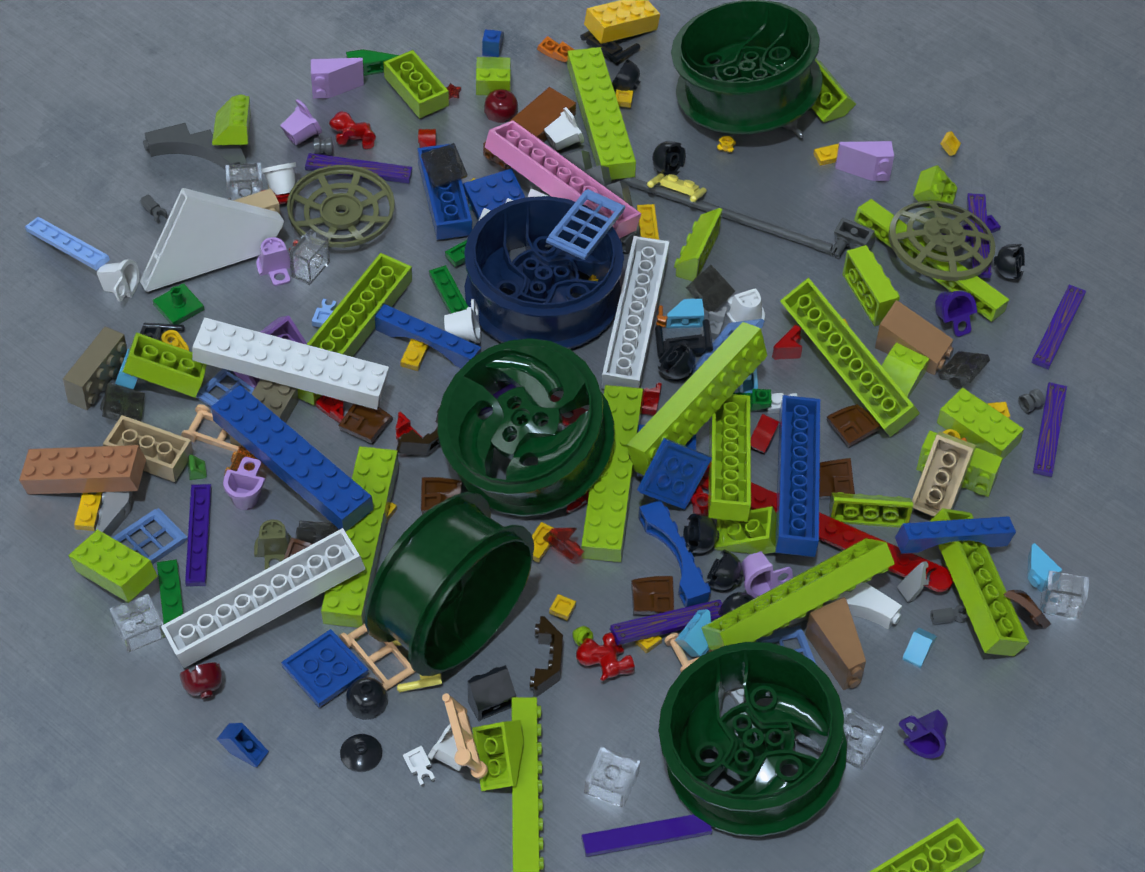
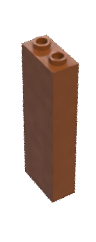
M549 87L510 121H515L542 142H545L547 137L544 129L561 116L560 113L564 112L563 108L565 107L575 116L576 102ZM486 141L483 143V155L487 159L492 160L506 170H513L511 166L504 163L503 160L485 148Z

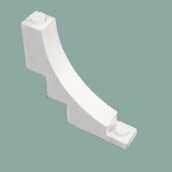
M866 582L859 583L851 593L845 591L839 594V598L823 603V606L845 597L852 616L870 620L886 629H889L892 624L896 625L902 616L900 614L902 605ZM812 609L806 612L807 615L802 618H795L794 620L790 621L788 627H791L797 624L798 622L808 619L809 613L814 610Z

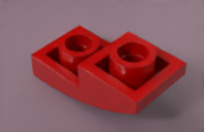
M762 414L751 436V448L764 454L779 421Z

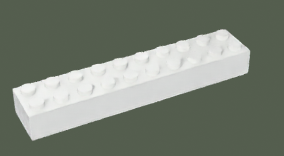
M638 236L633 237L603 368L602 389H605V385L640 388L668 258L669 241Z
M205 317L192 347L193 361L376 410L388 380V366Z
M342 528L162 625L161 628L184 669L365 570V566L356 548Z

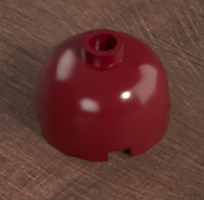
M506 89L494 90L485 99L484 113L493 122L505 123V120L512 119L517 115V99L512 92Z
M217 662L195 666L196 669L191 672L187 669L179 674L183 688L187 693L193 696H200L201 699L212 697L213 692L218 690L223 680L220 663L217 664Z

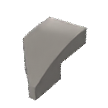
M723 307L718 312H708V318H705L710 321L713 339H716L721 333L728 307ZM703 326L701 329L702 336H704Z
M927 561L920 563L897 586L907 602H913L924 588L923 585H929V579H926Z

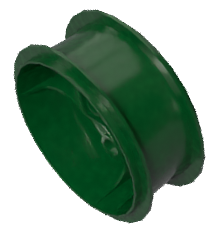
M741 0L724 3L698 14L679 30L672 44L671 56L673 65L680 74L676 88L679 106L686 116L698 125L713 131L730 134L765 132L793 122L803 116L815 104L822 90L823 77L820 67L815 61L820 45L817 27L807 15L798 9L779 2L766 0Z
M528 338L510 340L487 348L470 359L454 375L443 394L438 411V437L443 454L454 471L457 472L468 492L479 493L488 501L490 508L504 514L522 517L544 515L565 508L573 503L599 480L610 460L615 441L613 415L607 399L600 390L597 378L583 359L572 350L552 341ZM509 384L516 386V388L508 390L497 399L493 396V394ZM557 391L564 392L559 401H551L553 393ZM589 405L588 411L562 430L563 418L561 414ZM483 408H493L492 414L487 419L482 420L479 418V413ZM543 422H548L546 425L540 426ZM512 437H516L513 441L509 442ZM494 448L504 457L511 459L507 467L506 480L492 478L491 465ZM528 457H536L538 459L537 465L525 466L523 462Z
M465 492L457 494L433 506L401 535L380 565L372 582L365 608V626L368 634L379 642L397 640L409 651L408 659L411 668L421 676H434L458 666L486 644L508 618L518 602L531 571L534 552L532 534L523 526L509 525L504 527L491 519L489 503L479 493Z
M742 642L713 650L699 657L681 672L669 688L661 707L658 732L662 754L667 764L669 780L679 800L689 811L715 829L739 836L762 837L783 833L806 823L827 805L839 788L846 769L847 760L844 714L839 694L830 678L811 659L791 648L768 642ZM743 687L746 703L731 708L721 717V703L724 693L734 688ZM773 698L772 702L767 706L756 704L759 699ZM740 724H747L745 728L737 727ZM794 730L812 739L824 749L818 759L795 751ZM774 739H781V740H780L779 742H777V743H772V742H771V741L774 740ZM706 749H712L718 753V757L715 761L707 763L701 760L702 752ZM742 759H749L747 762L740 761ZM786 764H791L798 769L795 775L789 777L784 776L780 771ZM723 770L727 775L741 781V783L727 791L710 786Z

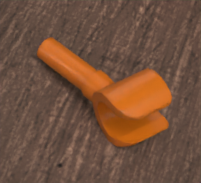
M659 305L656 325L666 327L667 316H663V306Z

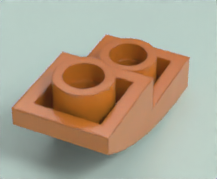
M548 36L537 48L541 53L562 62H567L568 51L575 50L562 41L558 44Z

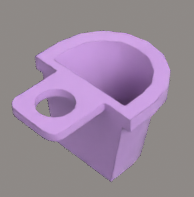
M299 99L295 100L298 105L295 111L280 125L285 135L295 145L314 135L319 136L322 133L318 121L311 116L306 105Z
M276 237L267 238L262 242L260 255L256 261L259 276L269 274L274 286L290 283L287 269L295 267V264L284 242ZM283 274L285 278L279 281L275 279V276Z
M244 457L237 471L229 469L226 471L223 480L224 490L238 509H251L260 498L265 478L257 476L261 467V461L258 459ZM247 463H253L255 468L247 471L244 469V466Z
M762 551L747 556L741 564L745 578V590L747 594L754 598L793 578L791 567L773 571V565L769 563ZM781 574H788L786 579L781 581L778 580V577Z

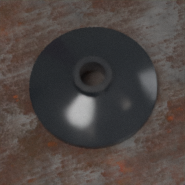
M356 734L346 739L342 744L340 758L348 769L355 772H366L375 768L381 761L382 747L373 736Z

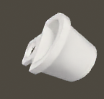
M566 107L563 108L564 112L560 113L561 116L544 129L548 141L556 151L575 143L581 144L584 142L583 134L577 127L574 116Z
M294 162L261 169V174L264 173L269 188L276 195L290 193L295 185V167H297V164Z
M126 259L121 263L104 264L97 271L104 291L113 292L119 302H122L126 295L128 298H132L139 283V269L135 261Z
M756 288L728 298L730 310L726 313V316L730 323L765 319L761 296Z
M471 299V307H468L467 310L444 315L445 331L467 341H472L474 344L481 342L479 308L475 299Z
M451 724L444 730L427 757L431 760L435 758L460 771L463 766L458 765L454 759L458 750Z

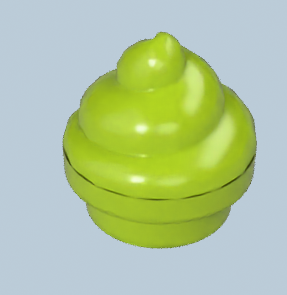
M586 626L578 627L572 632L573 640L579 646L585 638L593 639L592 631Z

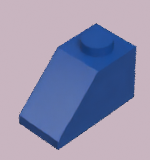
M485 29L482 40V56L499 57L504 32Z
M229 723L217 738L230 754L253 767H257L269 752L243 723Z

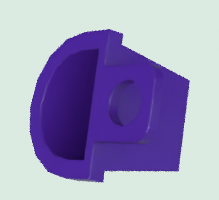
M962 290L946 291L939 294L935 301L936 314L943 319L944 323L952 321L955 336L959 337L970 333L971 322L969 315L977 313L974 297ZM961 321L966 322V328L963 331L958 329Z
M938 709L919 719L911 715L899 722L901 729L908 735L903 741L904 744L916 755L933 759L944 753L947 745L945 736L948 721ZM909 722H910V723H913V724H915V725H914L913 729L910 730V729L906 726V723H909Z

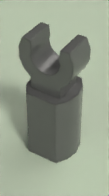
M149 194L141 198V205L154 216L156 222H160V215L167 218V211L161 208Z
M958 605L955 609L931 610L930 618L932 624L948 623L954 620L965 622L968 615L959 614L964 612L965 606Z

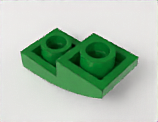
M752 389V393H733L750 396V411L769 408L772 405L771 389Z

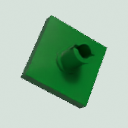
M184 283L172 287L170 291L152 300L153 305L170 324L179 325L205 310L204 305Z

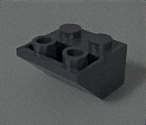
M506 665L500 668L495 667L485 674L475 675L468 680V703L478 721L511 708L512 697H516V693Z

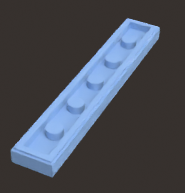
M37 217L25 226L26 231L96 271L110 261L107 254L40 217Z

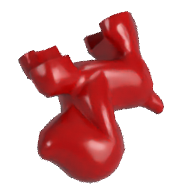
M343 111L335 114L329 121L333 130L342 132L336 135L338 144L344 145L348 140L361 139L364 149L374 147L376 135L372 131L370 123H355L350 114Z
M612 632L602 637L604 645H598L593 639L585 638L576 651V658L582 665H601L603 673L600 678L601 681L616 677L617 675L634 673L635 665L631 655L625 656L620 661L617 660V655L624 653L622 645L616 644Z

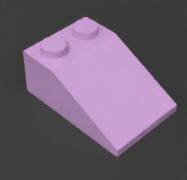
M363 58L311 59L313 99L331 98L364 85Z
M892 141L839 142L835 169L871 181H889L894 160Z

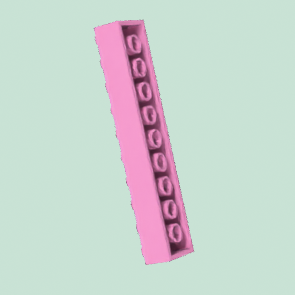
M512 120L489 130L485 148L526 177L530 182L541 188L542 191L551 197L565 198L576 202L582 193L589 189L625 206L623 213L613 225L619 238L636 231L641 216L639 211ZM586 200L583 204L594 211L599 206L589 200ZM601 207L597 213L610 218L614 212Z

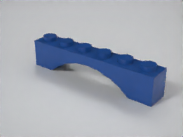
M386 304L375 315L376 331L389 337H407L423 342L442 353L456 367L462 368L470 359L481 353L480 346Z
M661 500L640 506L638 519L645 532L663 542L677 559L681 571L678 595L684 607L708 602L709 594H711L710 586L704 582L701 569L696 567L693 554L688 552L684 537H680L676 522H672L668 507H664Z
M1009 516L903 523L895 539L901 554L919 553L928 548L954 541H976L989 547H1003L1009 545L1016 530Z

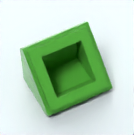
M189 455L188 458L189 480L207 477L205 461L194 455Z

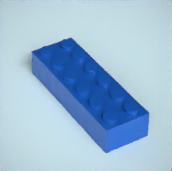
M444 144L417 148L418 166L436 239L468 236L472 231V218L453 145Z

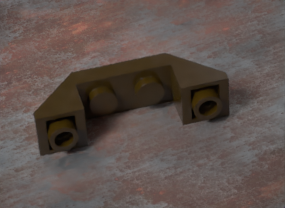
M438 408V410H437V417H436V421H435L437 424H438V411H439V408ZM438 426L434 432L426 434L423 438L413 430L407 434H402L397 441L396 450L401 454L427 455L440 445Z
M540 616V624L535 625V636H539L538 644L550 645L549 654L553 655V660L548 661V669L535 668V676H530L529 688L533 689V697H538L560 680L563 634L545 616Z

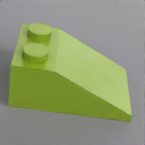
M477 57L476 95H489L490 92L497 89L510 91V57Z
M895 343L884 360L882 367L909 398L925 375L929 358L899 343Z
M771 506L750 510L748 522L717 519L719 539L714 545L715 550L723 551L725 549L729 552L747 554L761 551L763 554L774 553L776 549L777 514L774 508Z
M504 721L473 727V737L479 759L488 767L487 774L479 779L481 791L516 786L523 747L521 721Z

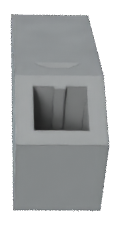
M132 491L102 493V504L104 505L99 510V520L101 521L100 524H97L96 530L98 529L108 536L115 532L131 512Z

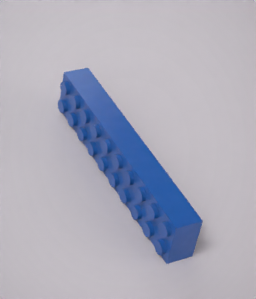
M241 385L211 406L214 422L338 529L343 528L346 532L373 510L372 496Z
M782 395L779 411L775 553L815 557L819 542L820 399Z

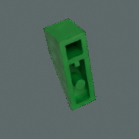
M364 49L346 52V58H363V76L384 73V62L399 56Z

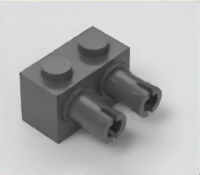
M842 217L834 231L836 243L829 253L832 257L836 255V258L839 259L845 247L855 249L867 245L869 250H871L875 243V231Z

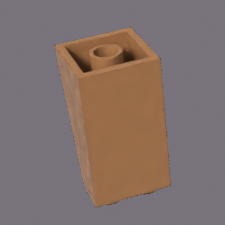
M897 300L880 323L875 344L876 349L887 354L895 343H899L928 357L929 362L926 372L935 375L939 369H943L946 357L950 358L954 350L951 337Z
M843 597L810 612L805 635L841 688L846 690L848 688H855L861 683L866 659L847 600Z

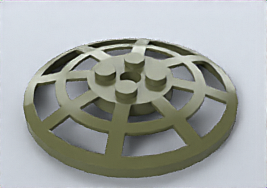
M352 165L326 166L308 173L294 185L287 200L288 218L294 229L305 239L313 243L333 248L353 247L373 240L389 226L395 211L394 195L386 181L368 169ZM352 174L353 178L351 184H328L325 176ZM360 177L374 182L382 190L373 196L367 189L358 186ZM316 179L319 180L322 187L313 192L308 199L298 195L306 185ZM348 189L347 193L336 194L332 190ZM355 191L363 194L368 199L361 202L354 196ZM321 194H326L327 198L321 204L313 202ZM387 196L390 206L389 215L378 216L379 206L377 201ZM295 201L305 205L304 221L295 222L293 204ZM372 204L373 216L363 215V208ZM310 208L319 210L320 217L310 219ZM345 210V212L339 213L337 211ZM360 221L369 222L360 231L355 227ZM324 223L330 229L326 233L315 225ZM375 223H384L374 233L366 237L362 236V234L370 230ZM309 226L314 232L324 236L322 240L315 238L299 227ZM338 229H348L351 233L348 235H335ZM331 239H356L347 242H331Z
M941 201L912 203L899 210L889 226V242L896 255L913 270L931 278L959 281L976 277L987 270L995 255L994 237L986 224L970 211L954 204ZM929 206L931 207V208L923 209V210L918 211V212H916V213L908 212L909 210L914 209V208L929 207ZM934 212L936 217L927 219L921 215ZM942 212L949 213L957 217L954 219L943 217ZM900 215L910 218L907 224V232L896 234V223ZM968 218L976 222L985 233L979 232L977 227ZM915 220L924 224L922 230H913ZM965 221L973 231L964 230L960 223ZM922 236L927 245L923 247L915 237ZM966 236L976 238L974 247L965 242ZM909 238L912 245L920 251L915 259L912 258L902 248L898 240ZM981 239L988 240L991 244L990 252L986 259L978 253ZM961 248L968 252L959 256L954 254L955 251ZM935 249L937 251L946 252L947 256L939 255L931 251ZM928 256L938 261L948 262L950 271L931 268L922 264V261ZM974 257L980 263L979 266L972 269L957 271L956 262Z

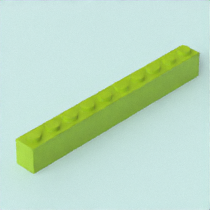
M870 199L858 207L854 221L874 230L875 236L891 247L888 233L894 215ZM899 218L896 223V234L907 232V224ZM922 236L915 237L923 247L927 245ZM909 238L898 240L902 248L912 258L915 259L920 251L912 245ZM935 249L931 251L939 255L947 256V253L937 251ZM928 256L922 261V264L931 268L950 271L948 262L938 261ZM956 262L957 271L968 270L962 264ZM978 276L959 281L933 278L950 292L962 290L970 293L975 299L977 312L991 322L1005 312L1010 300Z
M512 697V721H521L523 747L516 786H512L513 872H539V870L544 868L543 857H539V850H543V837H539V831H543V818H539V812L543 811V800L538 799V793H542V780H538V774H542V761H538V755H542V742H537V736H541V724H537V718H541V706H537V697Z

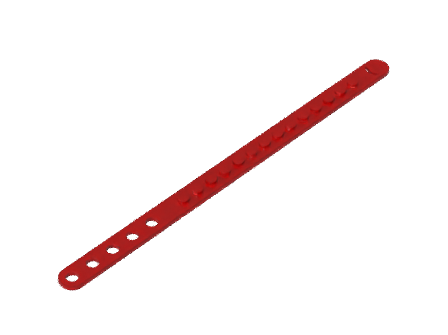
M553 394L551 396L552 402H557L561 399ZM581 407L571 411L573 413L572 417L566 418L562 416L563 426L567 427L569 424L574 423L580 415L588 410ZM709 465L700 480L701 487L709 490ZM751 482L750 509L755 510L772 506L777 513V493ZM819 512V540L842 550L866 538L886 542ZM887 542L895 563L888 567L889 571L906 577L920 563L927 561L926 579L928 573L931 572L929 585L923 586L937 592L947 591L952 586L953 578L947 568L913 553L901 554L899 547Z

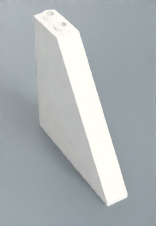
M182 188L141 277L140 283L144 290L149 292L260 255L262 242L267 238L277 237L279 231L283 228L284 220L276 211Z

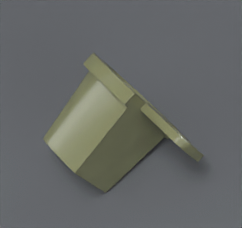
M274 519L267 520L260 526L259 536L254 545V556L265 558V570L270 568V561H283L291 539L284 524Z

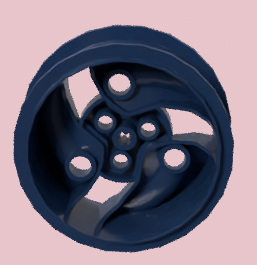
M551 196L525 197L506 202L489 211L476 223L468 235L464 250L465 266L468 273L464 286L465 299L468 307H471V299H475L479 308V325L483 331L501 343L510 340L532 338L552 341L568 349L581 346L597 337L614 319L621 294L619 278L622 273L624 254L622 242L613 226L589 257L583 260L546 243L550 233L574 205L575 201ZM582 205L583 207H586V208L592 210V209L589 208L588 206ZM578 210L574 216L587 221L591 215ZM593 217L589 223L602 228L606 222ZM572 220L566 225V227L577 232L583 226ZM585 227L581 234L593 239L598 232ZM564 230L558 235L559 238L568 242L575 236ZM578 237L573 244L585 249L590 242ZM525 247V251L520 253L511 262L508 252ZM578 270L589 276L595 275L598 281L579 279ZM508 288L514 291V293L507 295L501 289ZM578 293L581 296L574 298L571 294Z

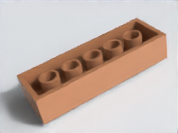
M139 445L29 449L19 481L27 494L138 491L146 458Z

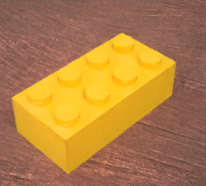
M619 0L587 8L584 25L603 44L657 30L660 13L648 0Z

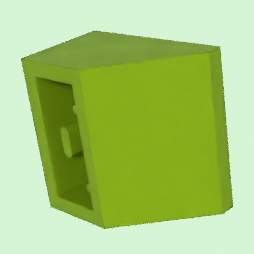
M936 165L920 172L913 196L918 202L941 201L953 204L958 188L946 173Z

